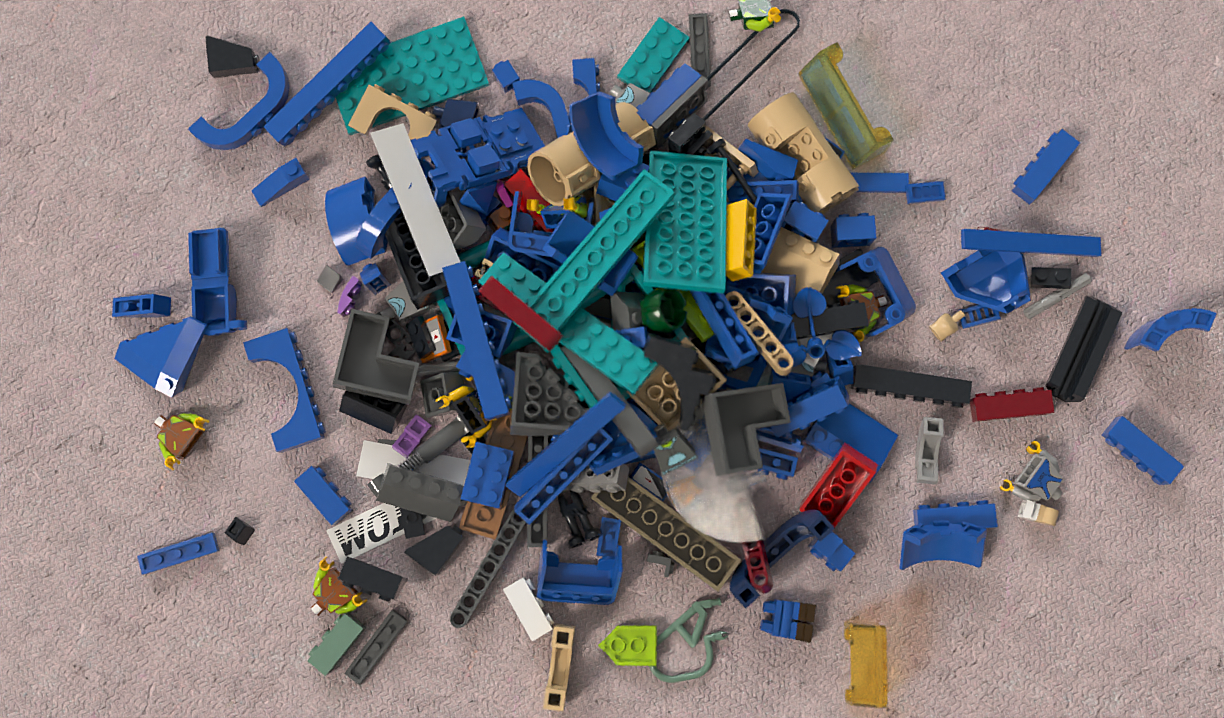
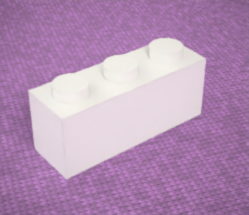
M523 577L504 588L503 591L531 641L551 631L554 621L549 613L545 614L542 608L545 606L543 601L536 597L532 591L535 587L531 580H526Z

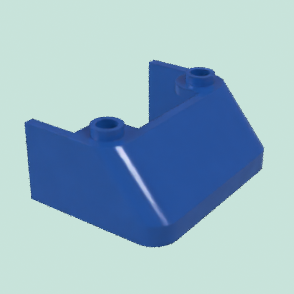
M515 191L508 237L509 247L516 252L551 257L542 249L552 233L533 230V218L527 213L520 212L522 193ZM589 202L587 222L592 224L594 203Z
M877 247L836 269L835 273L857 262L860 269L864 272L875 270L892 303L885 311V318L888 323L869 332L866 335L867 337L875 336L914 314L916 310L915 302L886 248Z
M543 540L539 559L537 597L543 601L596 605L612 604L615 601L623 572L622 546L618 545L615 557L604 556L598 560L597 565L559 562V556L556 553L547 551V540Z

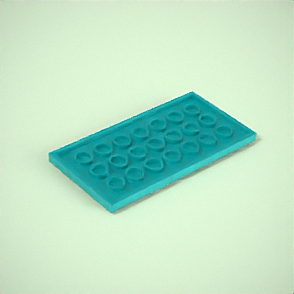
M463 16L391 42L388 49L380 53L375 58L374 63L367 66L362 71V74L348 84V88L344 92H340L335 98L347 132L351 136L359 133V131L351 128L348 124L368 85L374 87L376 84L385 89L384 93L390 96L393 93L402 98L401 102L407 105L410 102L418 106V111L446 102L449 99L490 86L467 22ZM395 109L383 111L376 118L372 128L406 115Z
M650 151V167L648 172L674 191L675 196L645 231L643 286L724 293L727 158Z

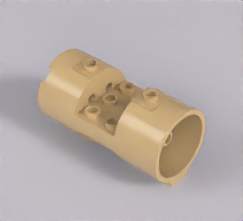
M795 92L788 93L773 101L757 113L748 123V128L760 145L798 159L793 180L799 181V195L803 200L802 203L806 204L811 211L825 214L859 190L858 183L840 157L836 155Z
M626 102L617 103L616 111L620 121L618 123L622 132H626L635 142L644 146L643 155H645L648 149L656 145L653 127L649 126L646 120L643 121L637 114L639 110L633 105ZM573 132L563 135L532 153L528 159V172L534 187L547 202L556 206L563 205V198H575L593 187L603 174L585 157Z

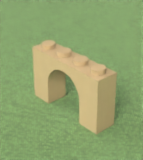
M375 84L374 87L368 85L348 124L351 128L367 136L380 113L389 109H395L403 112L408 117L410 122L408 136L412 140L428 137L430 132L435 130L438 121L435 120V115L427 111L425 114L418 111V106L410 102L408 105L401 102V97L393 93L390 96L384 93V88Z
M557 623L554 626L551 664L543 709L564 711L575 626Z

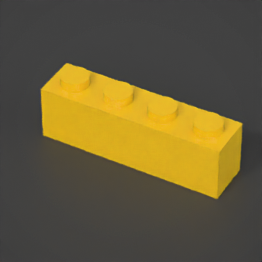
M747 199L726 205L725 276L732 282L753 276L757 208Z

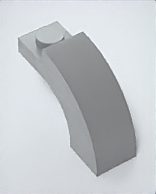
M923 417L915 455L917 483L936 485L938 482V453L943 438V419Z

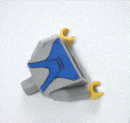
M1033 441L1031 444L1036 447V450L1029 446L1026 450L1028 453L1034 454V456L1014 482L1016 486H1012L1009 480H1003L1009 484V488L1004 489L1001 486L999 488L1004 492L1011 491L1013 495L1025 501H1039L1040 499L1047 501L1051 497L1057 500L1062 496V491L1058 487L1063 481L1062 476L1059 474L1058 461L1046 450H1041L1039 442Z

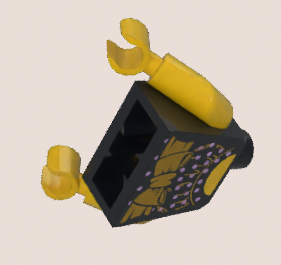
M461 386L450 392L449 396L443 395L435 400L436 402L441 399L444 402V405L439 407V409L447 407L450 401H453V407L471 434H473L472 436H464L461 439L462 443L469 440V445L466 448L474 447L475 442H477L476 439H480L492 427V420L487 421L485 419L477 389L474 390L473 387Z

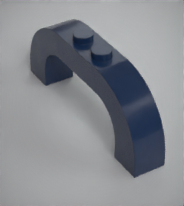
M808 510L795 515L764 540L769 567L771 568L802 540L816 537L819 541H822L835 528L817 510ZM746 558L735 570L729 585L730 592L745 609L761 596L751 583ZM761 560L756 561L754 567L759 566Z

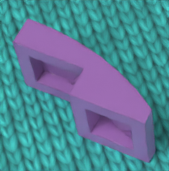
M416 414L405 427L404 432L392 445V448L408 459L432 425Z

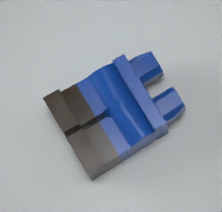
M777 599L763 602V612L772 613L771 621L761 619L760 630L772 636L811 643L814 625L795 622L793 619L814 623L815 604Z

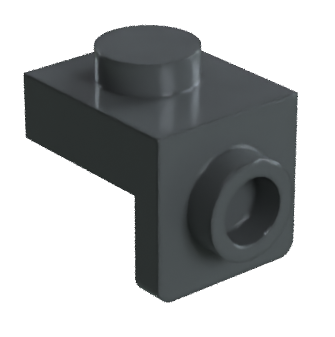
M653 551L652 554L648 553L647 562L666 565L664 577L668 578L669 574H673L674 562H671L672 558L665 557L664 552Z

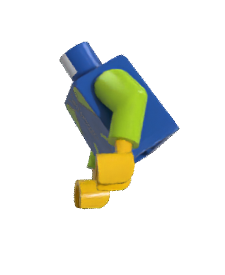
M583 195L575 198L571 197L570 199L563 198L562 206L550 204L546 207L542 204L539 205V200L527 199V210L537 211L538 214L542 215L546 229L556 228L568 210L583 219L588 215L587 200Z

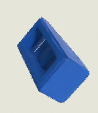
M976 305L961 309L963 313H969L971 323H967L966 317H963L960 320L963 329L1001 320L999 311L992 309L994 316L990 317L988 307ZM981 309H984L986 316L985 319H982L980 312ZM972 311H976L978 321L974 320Z

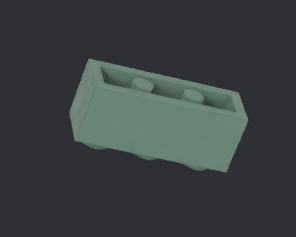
M350 613L340 614L334 621L335 627L331 631L327 630L322 636L323 642L319 647L316 645L309 652L311 657L307 661L324 676L331 673L367 628Z

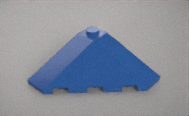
M190 316L182 319L183 322L177 324L173 322L160 327L158 331H149L138 335L136 339L121 341L114 359L154 389L173 397L184 390L207 324Z

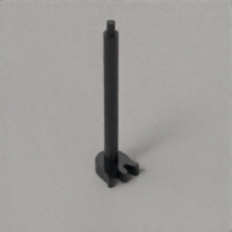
M723 138L717 140L706 149L708 155L719 152L722 158H727L728 167L752 203L755 204L757 197L725 150L726 142Z

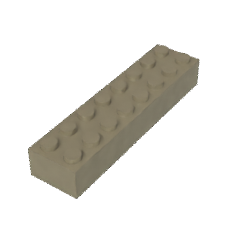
M629 477L625 491L611 493L606 490H600L599 493H594L591 497L592 500L717 592L720 591L741 561L740 558Z

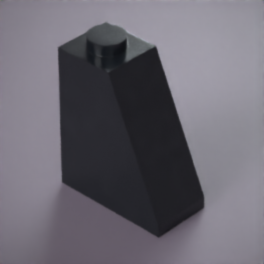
M205 36L208 72L213 78L258 73V66L256 64L260 59L251 48L215 37Z
M456 525L453 527L446 526L409 547L404 553L437 576L465 539V536L462 535L464 531Z

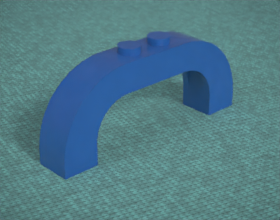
M269 52L256 64L269 81L266 95L235 125L227 129H217L212 127L201 116L188 128L201 143L217 150L238 148L246 144L253 137H257L262 132V128L285 106L289 96V79L286 71L274 55Z
M538 80L512 82L518 106L528 103L544 105L551 113L557 138L565 135L567 125L571 123L570 113L566 111L565 104L559 93L550 85Z
M422 159L419 163L431 188L433 181L428 173L430 170L435 169V166ZM393 188L383 196L370 212L356 239V248L370 259L382 248L386 231L402 212Z

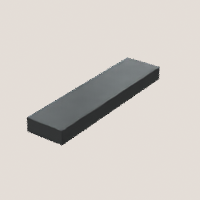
M707 13L689 14L691 68L707 78L710 75ZM711 79L708 81V87H711Z
M392 609L344 674L358 685H361L407 624L408 620Z

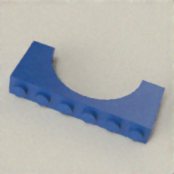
M288 328L243 342L248 361L253 363L260 361L279 363L292 374L297 384L298 403L292 418L281 429L271 433L276 452L279 453L325 439L324 433H326L325 426L318 417L320 415L319 407L317 404H314L312 398L315 396L313 388L307 382L309 378L308 371L302 366L301 361L304 360L300 349L297 350V336L295 332Z

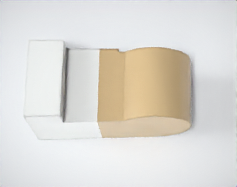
M1022 500L1018 517L1055 526L1059 511L1030 500Z

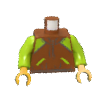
M854 284L837 286L836 289L841 291V294L837 295L841 306L848 305V302L859 300V303L865 302L869 326L865 329L853 330L855 332H852L858 342L864 340V336L877 323V319L880 317L878 308L887 306V300L884 295L875 297L872 291H867L862 286Z
M181 413L178 416L172 415L169 420L162 415L156 419L154 424L161 429L157 438L160 440L159 447L165 459V466L174 470L173 464H180L181 462L178 459H185L205 432L203 424L205 422L209 423V420L189 413Z
M326 556L319 562V569L316 573L313 584L314 591L312 593L318 601L311 607V610L317 616L325 609L331 614L335 612L337 614L353 612L368 600L360 598L363 592H358L354 587L352 589L342 585L343 581L338 579L340 572L336 568H331L334 565V561L328 564Z

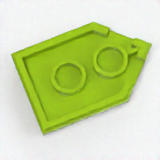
M617 625L598 645L617 666H657V626Z

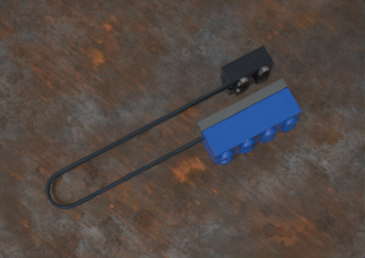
M790 9L780 10V14L786 13L795 17L797 21L796 27L703 118H700L695 113L707 102L708 93L706 90L708 89V81L759 32L754 31L707 78L701 76V74L686 63L677 68L668 80H664L655 92L649 94L647 100L642 105L639 104L636 107L639 110L637 114L643 121L646 120L648 125L653 127L656 145L653 147L658 150L668 140L670 153L684 154L706 130V120L796 33L800 26L799 16Z

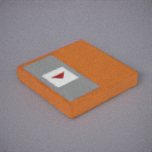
M436 315L425 321L436 351L425 359H421L422 363H427L452 352L449 340L446 339L447 331L442 315Z

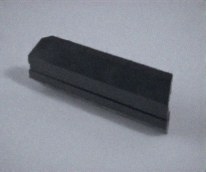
M1085 295L1045 385L1047 390L1052 391L1053 397H1057L1064 402H1081L1085 399L1122 315L1120 310L1099 299Z

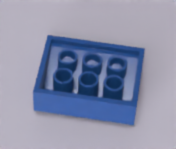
M848 403L847 409L841 413L836 414L833 412L828 415V418L820 422L815 420L802 441L830 460L834 458L842 445L847 443L878 464L876 473L869 483L873 481L898 437L896 433Z

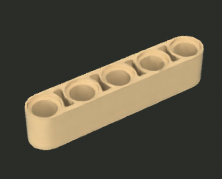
M728 293L726 295L728 302L731 300L738 301L739 304L737 306L731 307L757 350L779 375L789 374L793 366L791 355L739 293ZM749 315L751 320L744 322L741 320V316ZM761 330L764 335L756 337L753 332ZM768 345H772L776 348V351L770 353L765 348ZM784 360L788 362L789 366L781 368L778 363Z

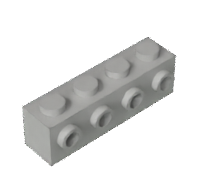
M588 464L562 492H566V490L579 493L583 492V490L599 493L600 490H606L611 493L625 491L629 467L622 464L597 476Z

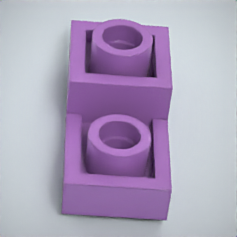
M354 276L347 283L339 301L338 313L343 317L350 315L351 309H355L354 305L356 302L351 297L356 296L361 290L360 286L362 283Z

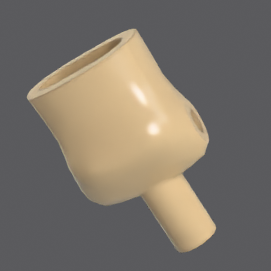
M961 310L952 317L948 313H944L929 328L937 339L942 342L948 336L958 331L957 322L965 317V314Z

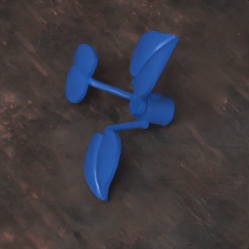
M805 287L800 290L794 299L793 308L798 317L804 318L809 316L812 338L808 340L807 347L804 345L799 346L797 342L782 345L793 359L792 367L803 363L807 354L814 359H818L824 355L826 350L828 355L835 360H846L862 356L857 338L846 330L835 331L832 335V340L828 339L823 345L822 340L815 335L812 315L818 316L826 309V299L822 293L811 287ZM784 360L778 363L781 368L789 366L788 362Z

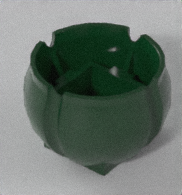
M656 288L649 292L643 301H640L643 325H647L656 332H673L682 327L687 319V311L684 310V307L687 305L683 295L677 289Z

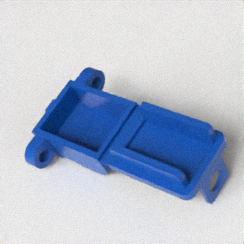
M214 228L189 232L192 317L207 324L204 333L207 336H219L225 333L246 330L247 321L236 320L237 295L234 286L229 284L228 231L225 228Z

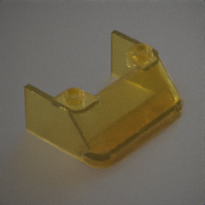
M844 622V626L847 627L844 628V639L848 640L850 644L851 685H849L848 689H845V702L850 706L887 708L886 627L876 622Z

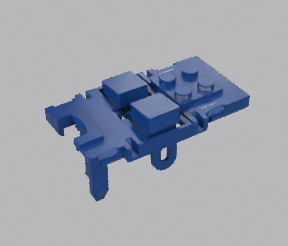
M522 108L504 112L503 115L495 117L485 115L483 120L480 117L469 118L440 128L437 134L433 130L428 137L410 140L419 162L422 157L429 155L431 164L436 166L428 174L433 181L432 192L438 208L445 204L447 191L457 187L463 191L517 173L518 168L528 166V159L532 153L545 146ZM481 141L486 143L484 146L478 148L474 147V144L480 143ZM459 156L468 157V163L465 158L460 159Z

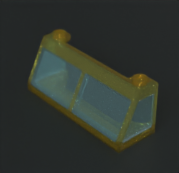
M838 42L821 50L798 75L837 144L844 150V156L849 165L854 170L884 154L894 139L888 129L884 127L873 129L836 65L843 58V51Z

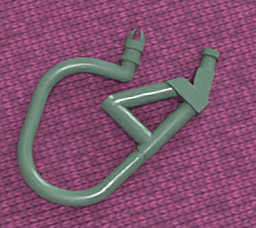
M720 597L717 599L695 601L686 612L657 637V647L676 630L691 648L696 646L708 615L704 609L721 605ZM698 612L699 617L691 636L683 624ZM711 632V634L704 636L706 662L698 671L668 676L661 673L656 666H649L656 678L667 683L699 678L708 672L713 662L711 641L725 640L728 635L722 637V634H727V632Z

